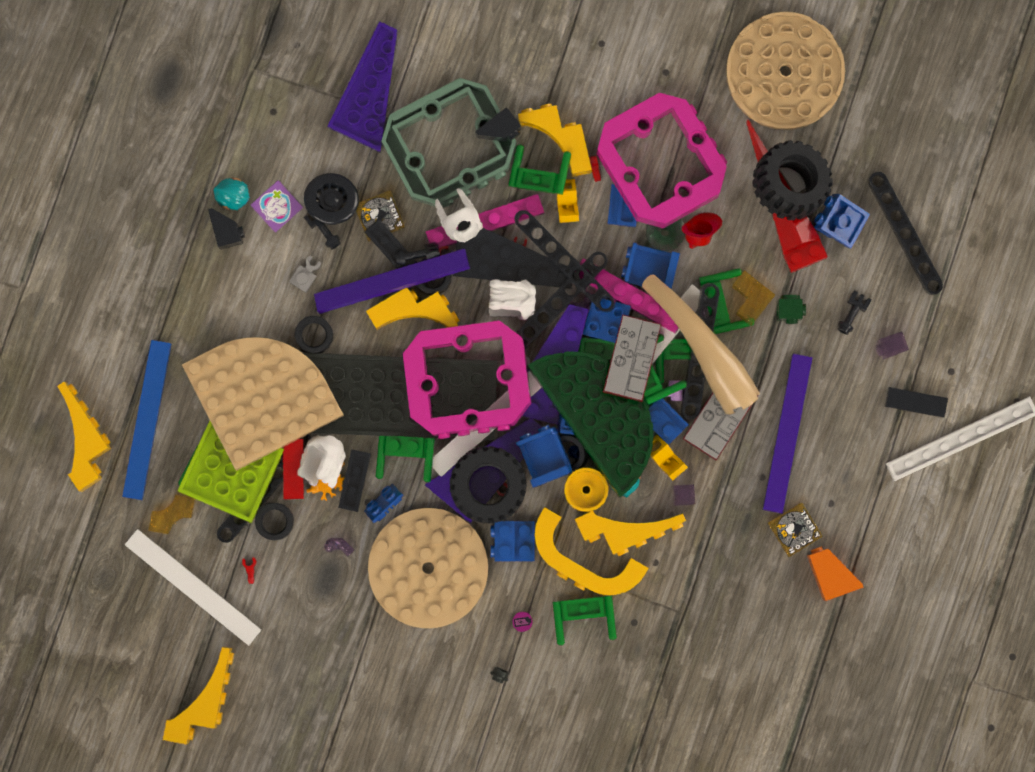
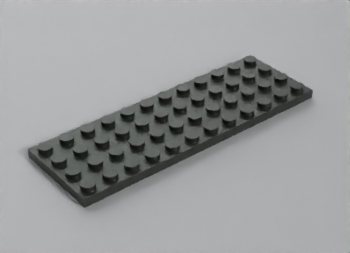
M303 353L320 370L344 415L311 433L438 438V436L431 434L410 417L403 357ZM426 358L427 374L434 377L439 384L438 392L430 397L433 418L460 415L469 409H474L478 412L487 410L496 402L498 361ZM427 381L423 385L425 391H429L433 387L431 381ZM469 416L467 423L470 425L477 416ZM495 430L483 440H494ZM458 433L450 434V438L446 439H454Z

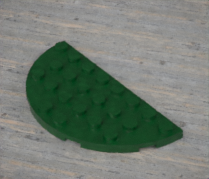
M563 352L544 356L527 365L531 374L619 498L622 497L638 481L651 455L653 423L645 397H643L642 402L603 393L610 362L597 355L584 352Z

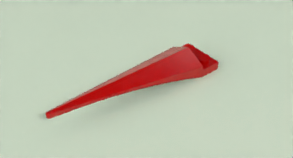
M747 120L746 125L757 162H759L767 153V149L750 121ZM779 171V177L781 182L784 184L786 188H788L791 191L790 187L788 186L787 182L785 181L784 177ZM776 213L772 214L782 255L790 273L827 259L828 256L820 237L807 216L800 220L797 218L795 220H787V217L781 219L777 217Z

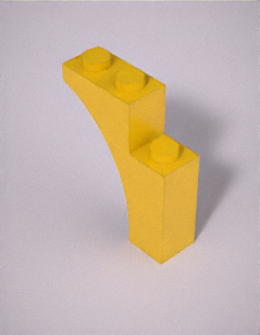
M545 104L537 110L532 108L521 110V113L518 114L520 125L540 130L552 138L563 153L565 151L571 153L569 167L572 177L591 173L592 168L581 124L577 125L576 122H572L562 128L557 105Z
M408 288L402 289L366 311L377 330L391 322L405 318H425L438 322L447 328L458 326L457 323L460 321L455 312L450 313L447 308L449 302L444 294L440 296L436 292L417 304L416 301L419 298L413 289L409 291Z

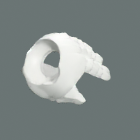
M458 188L456 190L465 208L447 216L438 199L435 200V207L441 220L440 223L450 239L465 243L476 237L483 228V224L480 222L477 210L473 207L471 200ZM461 221H470L471 223L466 230L458 231L456 229Z
M498 279L490 281L489 316H511L527 320L529 316L535 314L536 287L529 281L514 282Z
M319 434L313 436L308 441L302 454L300 467L297 472L298 475L309 481V484L312 486H316L318 480H322L323 483H328L330 488H334L346 458L343 443L333 436L323 437L319 436Z

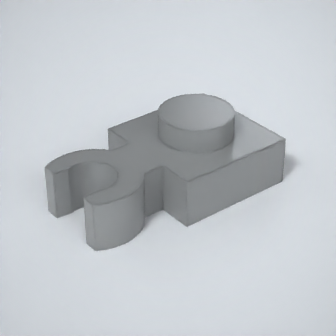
M312 256L306 259L305 268L299 265L289 281L305 293H307L317 277L313 272L321 267L320 261L315 266L310 265L313 259Z

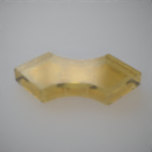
M175 495L173 502L166 509L152 511L148 531L169 534L172 526L177 521L184 518H192L196 499Z

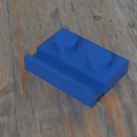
M612 184L607 224L636 228L637 221L616 186Z
M663 398L656 401L649 408L653 431L668 445L689 425Z

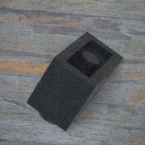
M506 107L475 131V135L478 139L505 142L511 139L512 141L521 134V125Z
M212 208L208 209L218 248L222 250L243 244L242 238H245L243 227H239L237 222Z

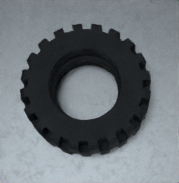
M792 140L785 141L784 143L780 142L775 144L773 148H770L757 163L752 181L753 188H756L754 193L757 198L761 199L759 203L763 207L766 206L769 213H776L777 217L781 219L787 217V220L804 219L806 216L813 214L830 195V187L833 185V179L830 178L832 175L831 168L827 167L828 162L826 158L823 159L818 150L812 149L813 146L809 144L803 145V142L797 140L795 143ZM779 168H790L799 173L805 182L806 193H795L786 188L780 180Z
M488 446L470 450L457 461L452 470L450 478L451 497L456 507L466 517L476 522L489 524L507 519L521 506L526 493V476L520 462L512 454L501 448ZM484 466L498 468L503 472L507 480L505 495L501 500L493 504H484L477 501L469 489V481L472 474Z

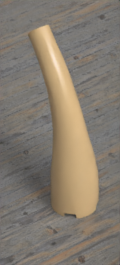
M656 275L648 276L644 280L642 288L666 311L688 341L711 390L725 414H734L733 409L742 407L744 410L756 402L758 399L757 395H760V392L742 363L672 289L664 284Z

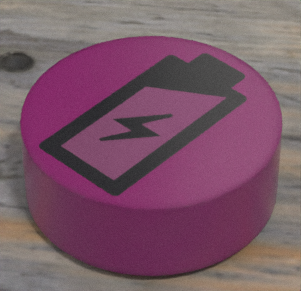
M518 612L512 621L514 628L520 632L528 631L533 622L532 617L526 612Z

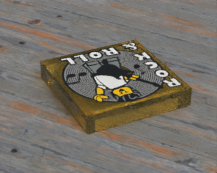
M391 190L359 202L356 212L364 231L378 219L391 233L405 228ZM366 235L368 242L372 241V240Z
M802 502L767 523L788 557L823 537Z

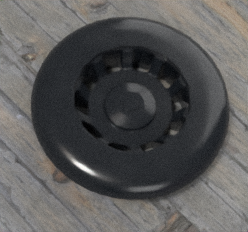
M325 173L315 177L307 185L304 192V205L308 213L315 220L330 225L340 224L349 220L355 214L359 205V195L355 185L348 178L336 173Z

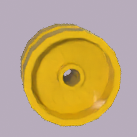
M581 468L575 470L568 477L564 485V495L566 501L573 509L579 512H591L604 504L608 496V484L606 478L599 471L593 468ZM588 486L590 492L588 494L583 493V487Z

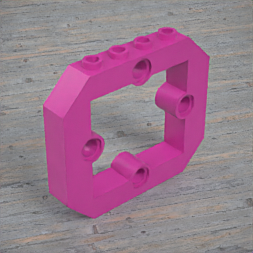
M657 93L604 123L596 155L637 222L665 228L717 199L720 194L727 161L723 154L718 153L715 140L707 135V128L703 121H699L696 117L697 112L692 104L689 105L685 99ZM671 113L687 139V148L695 152L709 177L695 185L687 181L677 183L673 191V197L651 209L637 185L639 181L638 170L634 167H626L614 144L632 134L638 138L648 137L652 132L653 123ZM645 123L648 128L642 130L638 127V124ZM698 137L702 140V143L695 144L692 138ZM631 175L634 181L627 182L624 180V176ZM684 189L688 192V196L682 197L678 191Z
M500 320L420 331L403 353L410 417L431 434L438 436V439L450 438V434L458 433V436L470 435L471 431H478V434L489 433L490 429L498 428V431L510 430V426H514L531 405L524 340ZM462 336L468 338V342L464 346L458 345V339ZM502 339L505 364L498 368L496 376L502 385L508 386L510 408L482 412L469 409L460 415L433 418L430 397L438 392L439 384L434 377L427 374L425 350L454 346L460 352H467L472 349L473 343ZM504 371H512V377L509 380L502 379ZM427 381L433 383V387L429 391L423 389V385ZM471 415L477 416V422L474 425L467 423V419Z

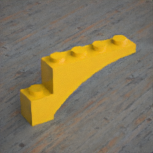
M62 382L57 387L69 409L75 438L73 466L68 476L77 490L83 492L102 479L100 476L102 473L101 469L96 463L92 464V461L111 449L109 446L111 441L105 433L101 434L98 429L100 425L94 416L90 417L87 413L89 408L83 400L79 401L76 394L78 392L72 384Z
M593 511L574 519L584 541L594 542L600 539L599 534L603 533L612 555L617 553L618 557L629 552L628 548L633 545L638 548L647 544L646 539L652 536L654 539L664 536V531L671 528L672 531L683 527L682 523L686 521L684 515L680 514L657 522L625 523L595 515Z
M221 648L213 675L198 698L177 717L166 720L163 740L188 744L194 738L195 728H192L193 725L215 729L217 724H221L223 713L220 712L221 704H225L227 693H224L225 684L228 685L230 680L228 667L233 664L234 653H231L232 648Z

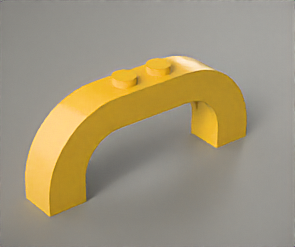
M544 507L536 523L535 542L543 560L558 571L557 576L566 581L569 577L575 581L574 586L583 591L587 588L603 595H617L627 592L642 580L649 568L630 558L619 575L613 578H602L560 554L554 546L553 533L562 517Z

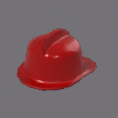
M707 212L700 213L682 226V232L685 234L689 247L694 249L697 246L708 245L713 234L722 227L723 220L717 214Z

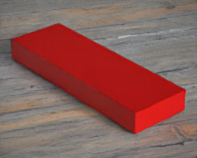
M298 439L283 447L284 500L304 499V478L300 477L297 473L302 454L304 453V439Z

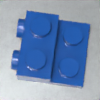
M832 194L824 202V206H826L824 211L816 216L814 228L845 247L852 248L870 214L842 195Z
M501 521L491 525V537H495V545H491V557H495V562L535 561V521Z

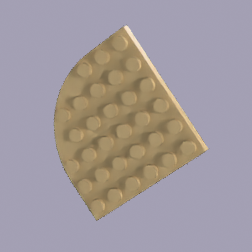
M259 337L233 340L182 364L236 471L344 416L325 378L316 365L296 348L277 340Z

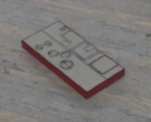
M622 315L603 393L639 402L643 401L662 324Z
M712 393L683 437V440L716 461L752 405L744 410L742 407L733 409L734 414L727 415L714 393Z

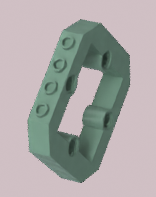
M458 78L389 115L382 137V144L412 200L435 206V200L438 199L443 208H446L454 203V199L460 197L456 189H461L466 196H469L471 190L475 188L482 189L489 185L488 181L494 178L499 180L506 176L516 148L515 139L512 141L509 139L506 142L492 140L499 153L498 156L473 169H463L459 176L430 191L421 174L425 168L423 155L415 151L410 152L399 131L424 118L431 122L437 121L441 117L443 108L466 96L469 97L479 116L475 121V129L477 131L481 123L488 122L500 113L486 85ZM429 106L437 108L434 114H428L426 110ZM416 158L421 163L418 167H412L410 161ZM466 175H472L474 181L467 184L463 181V178Z

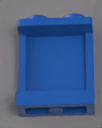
M633 242L632 247L628 246L626 258L629 259L628 266H623L621 277L630 285L642 287L644 280L654 274L672 289L680 253L673 251L669 253L640 246Z
M549 425L538 429V434L533 436L531 433L519 437L520 441L516 442V445L521 449L532 477L530 482L533 488L573 473L556 427L550 428Z

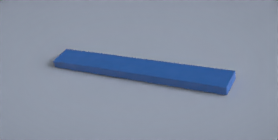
M151 340L122 497L143 500L172 346L171 343Z

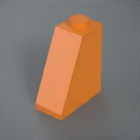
M821 546L810 550L812 554L807 555L823 601L864 588L863 584L829 549H823Z

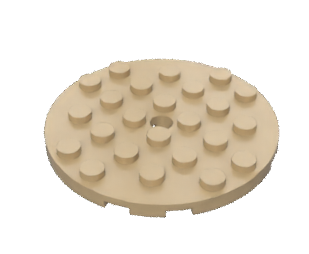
M777 12L762 16L740 32L728 55L726 78L733 100L750 119L768 128L793 130L806 127L818 121L833 107L843 88L845 63L841 48L825 26L820 25L812 20L811 17L803 14ZM783 66L789 67L791 74L785 77L781 74L780 68Z
M420 508L397 516L378 534L369 555V581L377 601L392 617L413 627L438 628L458 621L477 604L487 583L488 558L479 535L464 519L442 509ZM426 562H430L434 566V570L430 574L424 573L422 569L423 564Z

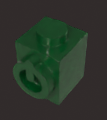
M781 295V299L776 301L777 321H786V324H798V321H801L803 316H806V304H803V299H800V295Z

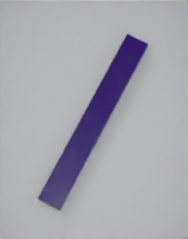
M461 249L315 293L317 312L319 314L468 270L470 266L466 250Z
M792 354L762 509L765 511L783 514L813 357Z

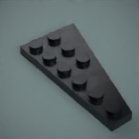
M461 221L458 224V231L466 230L471 224L470 221ZM482 228L476 237L465 243L459 241L456 243V251L466 250L470 269L453 274L455 277L484 280L498 279L514 282L527 280L532 285L559 288L568 279L548 257L485 228ZM568 284L566 288L572 289V284Z

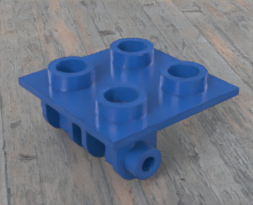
M602 299L601 306L605 309L609 308L612 302ZM592 302L582 335L615 343L622 315L628 316L631 306L616 302L615 308L611 312L606 313L601 311Z
M393 483L383 488L380 492L381 495L366 505L364 512L373 523L380 522L386 516L384 512L389 513L388 509H393L392 505L396 506L402 501L401 498L404 495Z

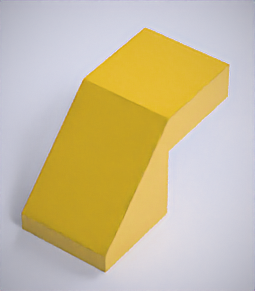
M568 179L565 182L563 195L556 194L559 223L579 221L575 179Z
M656 435L653 438L650 457L673 481L688 467L674 454L660 436Z

